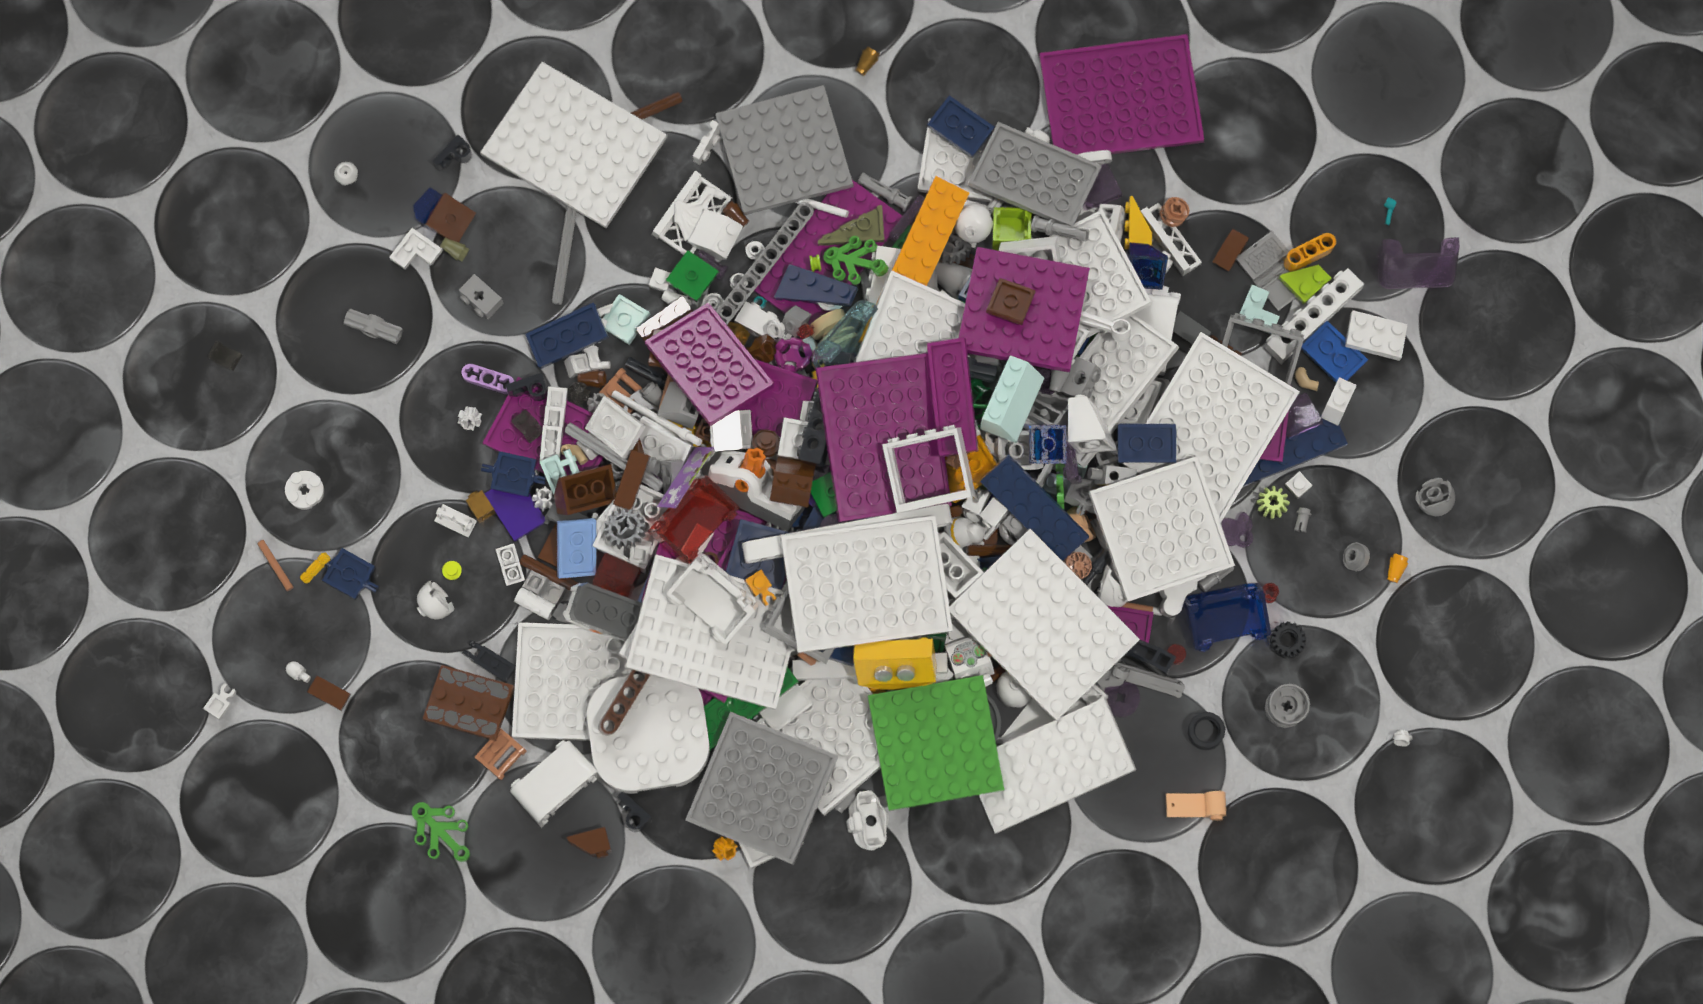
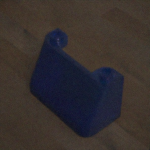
M1246 583L1186 596L1184 600L1195 650L1207 651L1213 645V642L1246 635L1255 637L1256 640H1262L1271 635L1265 593L1259 583Z

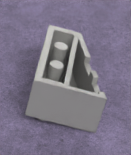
M1038 392L1027 418L1060 437L1068 426V398L1059 397L1056 394L1047 395Z

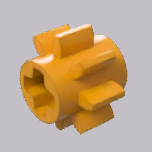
M721 837L714 842L712 852L716 854L720 861L724 858L729 860L735 856L738 846L734 843V840Z

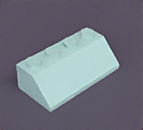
M1010 355L982 417L981 430L1009 441L1017 442L1044 381V377L1029 362Z

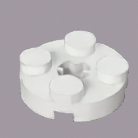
M295 472L286 483L285 494L288 501L294 507L307 510L313 508L322 500L324 486L321 479L313 472ZM303 486H307L310 489L309 493L306 492V495H302L300 488H303Z

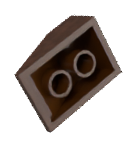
M778 457L770 501L808 507L815 466L804 464L796 459Z

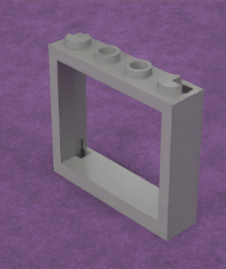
M1240 313L1231 314L1222 343L1225 347L1228 346L1234 323L1297 340L1285 383L1290 385L1304 340L1302 332L1296 329L1288 331L1283 329V326L1275 323L1267 325L1264 324L1265 321L1257 318L1249 320Z
M786 581L781 590L784 592L782 598L777 597L772 607L775 609L773 615L768 614L763 623L766 625L764 632L797 649L794 637L773 627L789 598ZM834 648L825 649L823 653L818 650L803 653L826 664Z

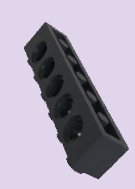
M829 349V353L824 357V367L854 363L856 358L850 353ZM818 389L813 395L814 405L809 410V422L803 430L802 437L804 439L802 445L798 448L797 456L804 464L824 468L828 449L824 426L821 430H816L817 424L823 422ZM818 441V446L811 449L812 442Z

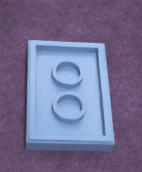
M595 518L557 521L558 578L596 575V548L593 547L596 539Z

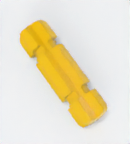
M325 552L321 553L317 560L301 574L300 579L304 583H309L325 564L330 561V556Z

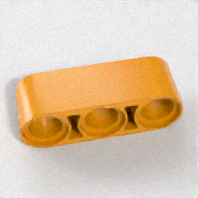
M1325 233L1290 250L1284 260L1285 268L1289 271H1296L1329 255L1336 244V238L1330 233ZM1322 242H1327L1330 247L1324 246ZM1306 250H1311L1314 255L1308 254ZM1290 258H1295L1298 263L1292 262Z

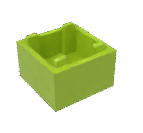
M994 207L992 250L999 251L1001 242L1031 239V212L1022 208Z

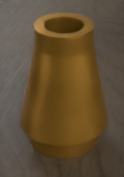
M867 47L866 50H863L855 71L865 76L879 60L880 54Z

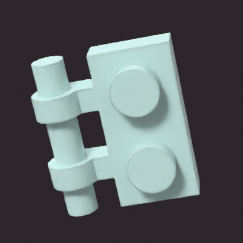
M570 449L563 451L566 458L564 460H560L559 455L556 454L540 461L553 495L558 478L567 475L563 466L569 465L572 474L582 472L579 471L575 462L577 459L575 455H572Z

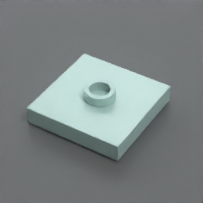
M619 294L613 302L614 306L611 308V312L605 314L602 319L608 321L606 326L607 332L630 345L638 334L635 328L648 319L650 312Z

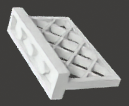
M697 171L692 174L652 232L655 238L661 239L683 255L687 251L682 248L681 241L685 240L684 238L680 239V227L677 222L675 226L671 227L674 222L675 202L681 200L687 204L689 200H698L701 196L698 193V187L701 183L723 192L701 177V174ZM725 193L723 197L726 199L723 205L714 206L712 198V207H708L707 210L716 212L715 209H719L717 213L721 214L732 197ZM676 229L678 239L670 240L664 236L668 230ZM693 246L690 252L694 253L697 248Z

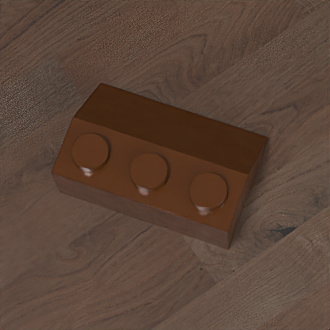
M611 464L559 477L554 492L557 514L571 515L611 504L617 494Z

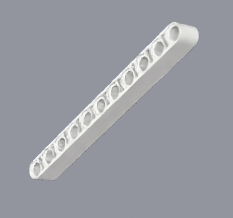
M942 504L742 543L745 563L783 557L781 536L936 516L937 528L953 524L949 504Z

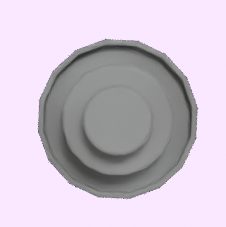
M1357 542L1350 544L1343 554L1344 565L1352 571L1363 570L1370 559L1368 548Z

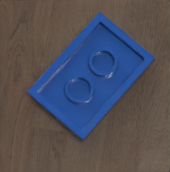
M1328 321L1312 334L1301 347V350L1336 383L1339 377L1348 381L1368 361L1359 350L1345 347L1346 338Z

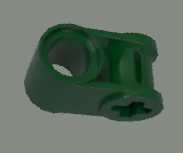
M974 379L971 381L973 403L985 404L992 396L993 391L987 388L982 383V380ZM974 408V415L977 414L981 410V408Z

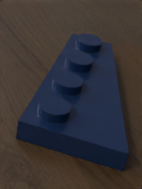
M789 264L774 298L775 300L808 301L809 303L816 304L820 302L827 305L851 307L858 289L847 283Z

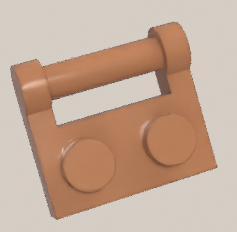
M620 368L599 393H604L606 397H609L624 408L625 404L612 397L613 391L616 390L628 398L631 395L618 382L622 380L635 392L643 388L631 379L623 368ZM628 406L627 412L632 414L635 410Z
M500 729L497 740H489L475 756V759L498 779L502 780L508 769L527 751L505 731ZM511 746L516 749L499 769L494 767Z

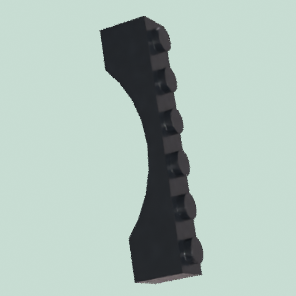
M1139 640L1125 654V656L1165 678L1176 659V656L1142 640Z

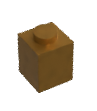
M482 490L480 492L475 491L468 496L466 500L467 505L479 523L496 514Z

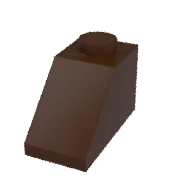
M605 827L567 837L569 844L592 857L597 856V859L605 858L608 856V853L612 852Z

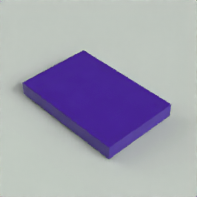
M492 489L484 493L514 542L545 524L546 519L538 507L535 508V501H532L530 494L529 497Z

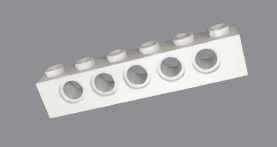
M1348 268L1344 272L1342 270L1334 276V281L1331 284L1327 283L1321 288V294L1317 297L1315 295L1311 297L1307 302L1308 306L1306 308H1300L1293 315L1294 319L1289 322L1287 320L1282 325L1283 329L1290 331V329H1296L1295 325L1297 324L1303 325L1304 330L1301 331V334L1304 335V343L1361 291L1364 283ZM1342 287L1345 292L1338 293L1335 288ZM1324 299L1330 300L1331 305H1329V306L1324 305V304L1322 303V300H1324ZM1315 312L1318 317L1311 318L1308 313ZM1272 334L1266 340L1267 345L1265 349L1282 364L1293 354L1297 340L1290 339L1291 342L1286 344L1281 340L1283 336Z

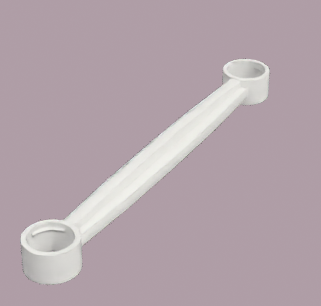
M1084 311L1081 312L1080 324L1111 332L1113 339L1117 341H1125L1130 337V323L1127 320L1117 319L1112 322ZM1117 328H1125L1126 331H1125V332H1117V331H1115V329H1117Z

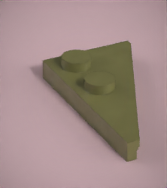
M882 205L877 206L876 209L867 214L860 215L858 219L851 220L842 225L840 229L824 235L818 240V246L847 244L852 236H858L862 243L869 239L874 240L875 243L884 242Z

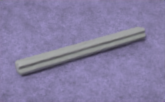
M568 205L552 296V303L561 305L563 301L577 213L575 209Z
M569 423L566 426L565 433L625 470L628 459L622 458L607 445L573 423ZM645 472L642 482L652 489L659 491L663 486V481L649 472Z

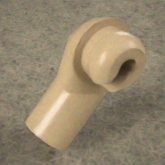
M1297 368L1295 379L1299 386L1317 391L1319 382L1310 380L1305 368Z
M566 444L560 449L563 455V451L570 449L580 465L588 461L578 445Z

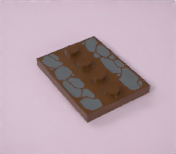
M441 665L422 719L430 723L496 741L515 687L511 684Z

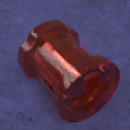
M1274 583L1265 584L1260 593L1262 601L1268 604L1275 602L1279 595V588ZM1267 590L1274 592L1272 597L1269 594L1266 595Z

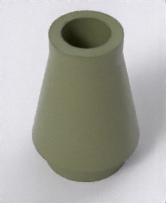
M446 237L440 246L456 261L459 260L463 262L470 250L465 244Z

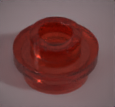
M808 323L798 327L799 331L796 332L797 336H800L801 339L810 337L815 333L813 330L814 325H809Z

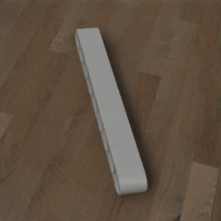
M803 202L798 205L717 309V314L726 325L811 218L814 211L811 204ZM800 209L806 210L808 216H802L799 212ZM793 223L797 230H791L788 224ZM777 238H783L786 242L785 245L779 244ZM766 252L773 253L774 259H769L766 256ZM756 266H760L763 269L762 274L756 272ZM744 281H750L752 288H747L744 285ZM738 295L741 298V302H735L732 296ZM722 309L728 310L729 313H730V316H729V317L723 316L722 313H721V310H722Z

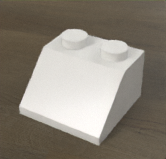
M704 209L687 242L718 261L724 260L728 257L743 226L727 216Z

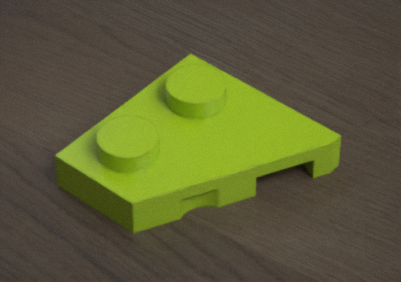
M1319 265L1282 274L1278 279L1305 304L1332 278Z

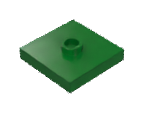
M687 250L667 277L666 282L695 302H698L719 271Z
M831 472L814 480L811 488V494L824 519L837 513Z

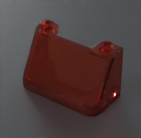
M707 475L699 476L692 482L676 508H668L650 527L648 533L680 560L689 564L698 556L699 547L722 522L733 520L738 514L736 511L740 507Z

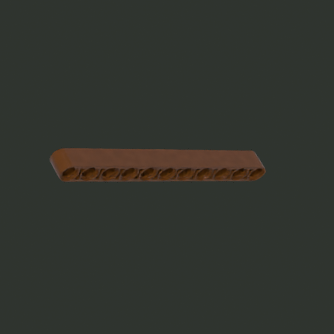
M707 552L704 554L718 564V557L715 553ZM631 670L598 725L602 735L609 736L616 732L648 680L649 674L642 673L643 680L636 681L634 673L639 671ZM625 688H630L633 691L632 698H627L624 695ZM615 705L622 706L623 713L621 715L614 712ZM605 721L612 723V731L604 729L603 724Z

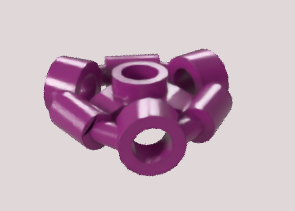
M793 337L788 340L781 339L775 345L776 354L774 357L777 366L793 372L803 371L810 363L811 356H813L810 344L803 342V339ZM788 345H790L791 348L785 354H782V352H784L787 349ZM800 347H803L806 356L804 358L799 354ZM786 362L796 363V367L793 366V365L785 364V363H786Z

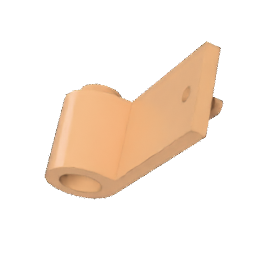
M1210 791L1205 794L1167 793V817H1211L1213 821L1223 820V817L1226 816L1225 792Z

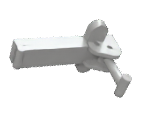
M1121 659L1097 681L1098 687L1103 692H1105L1106 687L1120 686L1124 681L1176 696L1177 698L1182 696L1181 692L1185 688L1184 683L1180 680L1167 676L1165 678L1160 674L1127 665Z

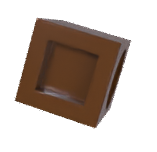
M765 334L755 338L748 352L754 359L770 363L776 354L775 345L777 343L769 334Z

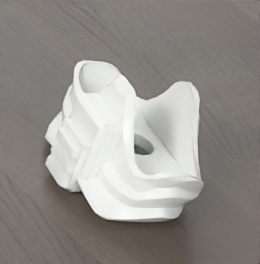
M870 790L859 792L849 806V818L846 821L848 832H853L858 846L867 850H875L882 847L886 842V828L889 815L881 806L874 792ZM867 816L875 817L876 824L874 826L866 824L865 819Z

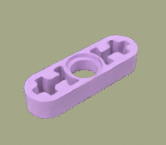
M474 364L465 365L461 372L466 382L503 394H508L507 388L504 389L502 384L497 383V377H500L499 381L502 383H506V381H509V383L514 382V379L509 375ZM473 369V372L477 375L481 371L479 381H477L478 377L475 375L468 377L466 371L470 372ZM487 374H491L494 377L493 382L490 384H486L483 381L484 376Z

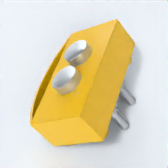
M926 637L918 640L902 638L900 640L879 641L854 646V665L858 685L883 690H901L927 686L936 682L937 662L933 639Z

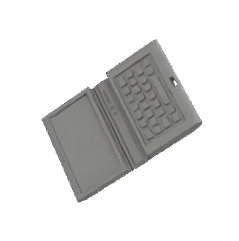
M1271 231L1241 253L1236 261L1257 287L1269 291L1267 299L1279 311L1297 297L1278 279L1280 275L1293 271L1287 270L1284 266V260L1289 250L1275 233ZM1290 258L1292 262L1298 263L1294 260V258Z

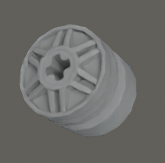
M1294 684L1279 686L1269 694L1265 702L1266 716L1271 723L1282 728L1293 727L1302 721L1308 714L1310 707L1309 697L1304 689ZM1288 703V708L1290 709L1284 711V707L1281 705Z

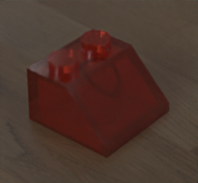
M605 553L596 571L592 585L630 598L641 575V569Z

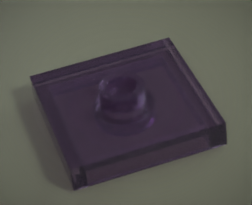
M1108 163L1102 165L1086 199L1085 206L1087 210L1122 197V192Z
M1307 393L1297 396L1289 409L1286 430L1287 438L1323 424L1322 418Z

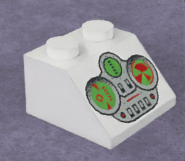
M973 636L945 645L950 668L955 680L980 676L989 673V675L994 674L991 658Z

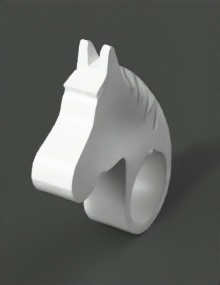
M1111 561V576L1120 584L1113 562ZM1207 576L1159 591L1160 596L1163 598L1159 607L1161 614L1166 617H1172L1180 613L1186 596L1192 591L1197 590L1198 581Z

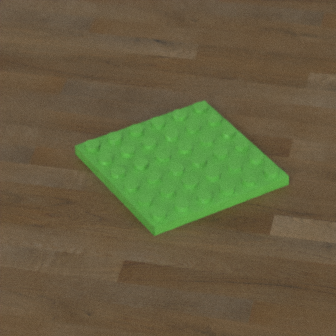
M983 675L868 695L888 811L1005 790Z

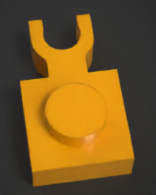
M762 570L744 580L754 597L759 594L761 595V601L764 606L768 605L766 601L767 596L771 597L773 601L777 599L773 593L768 591V588L772 585Z

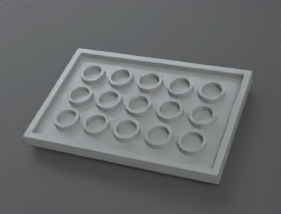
M998 122L968 182V186L1045 219H1053L1057 223L1074 226L1102 165Z

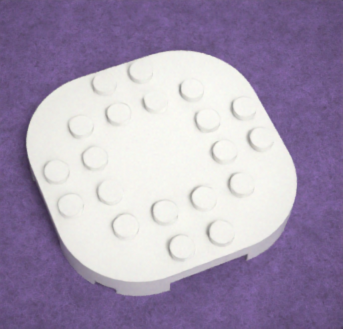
M642 673L634 674V678L636 681H642L643 675ZM650 675L616 732L605 736L600 733L598 725L628 676L613 678L602 684L589 701L587 722L593 763L600 778L606 784L619 792L633 794L644 790L683 786L698 777L699 773L706 766L710 754L704 704L698 688ZM625 688L624 695L627 698H632L633 691L630 688ZM615 705L614 712L621 715L623 713L622 706ZM609 721L604 722V729L612 731V723Z

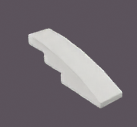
M548 387L540 461L556 454L560 458L568 388Z

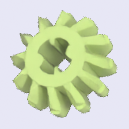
M1272 486L1271 491L1267 487L1264 488V493L1260 492L1258 495L1261 499L1256 501V504L1261 505L1258 511L1265 510L1263 516L1266 517L1269 513L1271 519H1274L1275 514L1280 518L1282 512L1286 513L1288 509L1285 506H1288L1290 503L1288 500H1285L1288 497L1287 494L1281 495L1283 489L1280 488L1277 492L1275 491V486ZM1272 499L1276 500L1274 506L1270 505Z

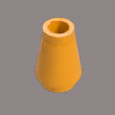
M1395 553L1393 557H1390L1387 580L1398 583L1409 564L1407 563V557Z

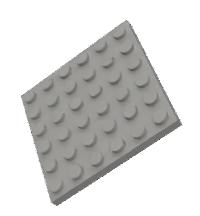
M824 85L715 113L744 215L853 187Z
M730 712L685 820L794 865L839 756Z

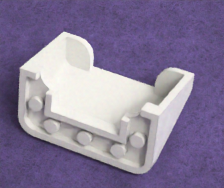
M1148 294L1152 305L1138 311L1134 315L1171 340L1179 298ZM1167 364L1158 375L1164 376Z
M699 553L666 593L669 601L674 605L685 604L713 628V638L719 643L723 642L725 645L759 605L756 597L703 553Z
M564 740L561 741L551 755L523 779L520 780L519 778L511 784V794L541 828L549 822L547 820L550 817L549 814L553 816L555 811L583 787L588 786L587 781L594 783L600 778L596 768L569 740L566 742Z

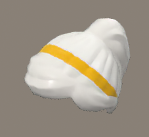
M954 517L952 518L953 524L944 526L945 533L960 548L972 544L984 545V530L982 526L978 523H973L968 518Z

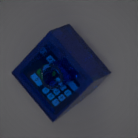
M1129 242L1127 257L1143 287L1163 290L1168 256L1149 244Z
M1029 425V464H1067V425Z

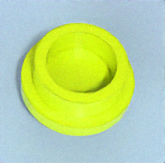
M449 561L444 564L442 573L446 579L456 580L460 577L462 569L459 563Z

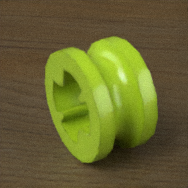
M819 254L816 257L809 256L811 271H821Z

